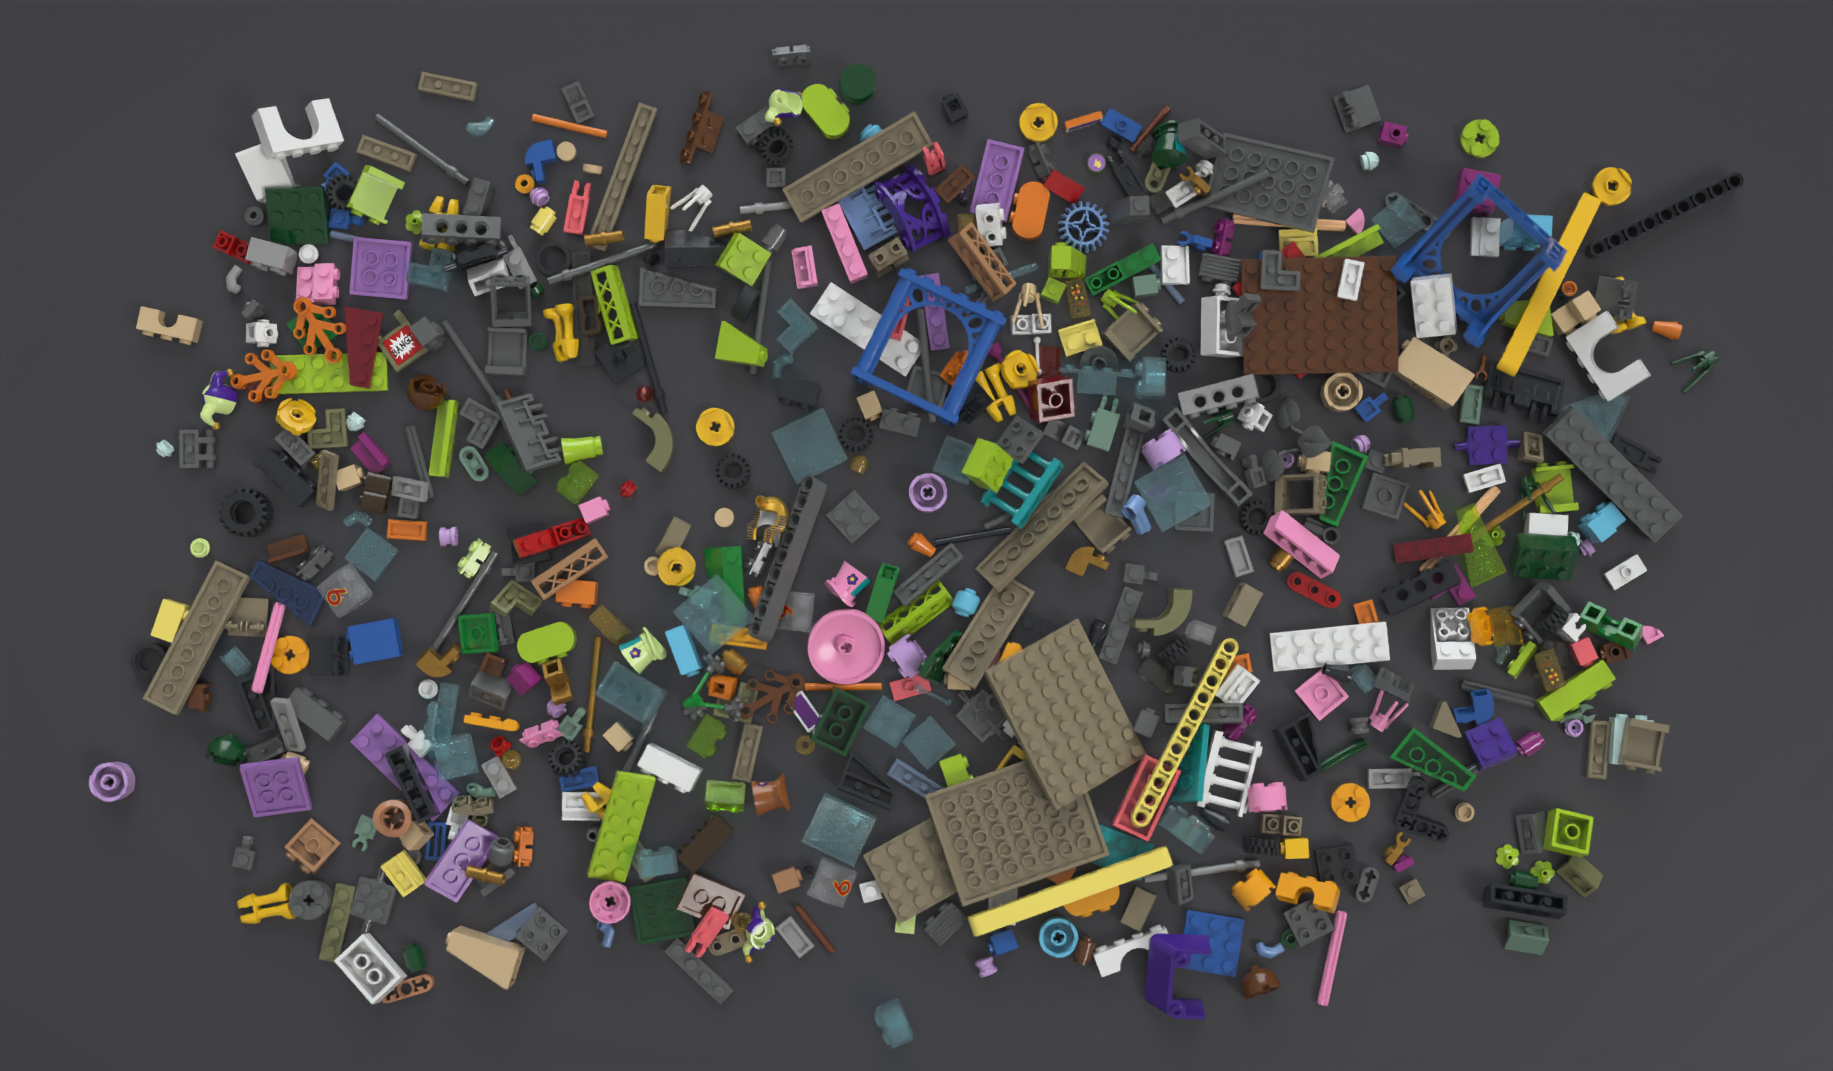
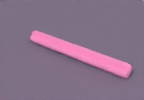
M279 602L274 604L251 688L254 693L261 694L266 682L285 611V605Z
M1336 911L1333 925L1335 930L1331 934L1317 1003L1323 1006L1328 1005L1347 918V913L1344 911Z

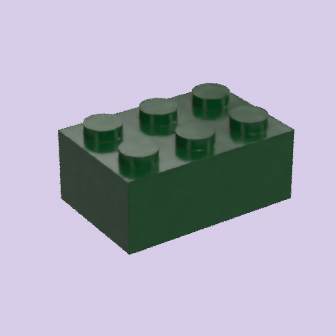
M1517 533L1509 561L1512 576L1570 581L1579 554L1575 536Z
M833 686L809 736L810 740L846 757L871 704L843 689Z

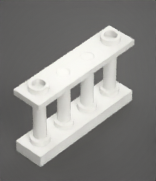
M1213 730L1206 759L1203 802H1195V805L1205 807V803L1208 804L1210 802L1237 809L1236 815L1242 817L1243 813L1246 814L1248 809V802H1246L1248 788L1250 787L1257 757L1260 758L1262 753L1261 742L1254 740L1253 746L1225 739L1223 732ZM1224 746L1251 753L1249 763L1244 764L1221 758L1218 755L1219 748ZM1221 765L1246 772L1244 783L1217 777L1216 774H1213L1215 766ZM1217 784L1240 790L1239 802L1211 795L1209 792L1210 785Z

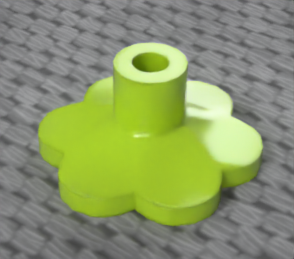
M416 210L406 216L407 223L405 227L408 231L419 235L422 232V214Z
M1498 525L1483 535L1481 539L1489 547L1493 545L1499 546L1503 542L1502 538L1505 537V531Z
M1505 844L1503 848L1496 850L1497 864L1502 865L1505 869L1518 864L1519 851L1512 848L1511 845Z
M1536 861L1534 867L1530 869V873L1538 876V883L1548 884L1555 875V871L1548 861Z

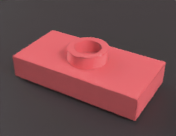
M919 675L913 678L908 677L889 682L894 701L931 691L929 681Z

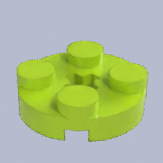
M1474 120L1463 128L1459 140L1460 146L1464 153L1469 156L1471 155L1478 159L1485 158L1492 154L1499 145V133L1489 120ZM1477 134L1484 137L1482 140L1483 144L1475 141Z

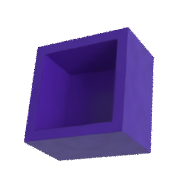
M1501 717L1470 729L1463 735L1466 746L1479 772L1515 758L1518 753Z

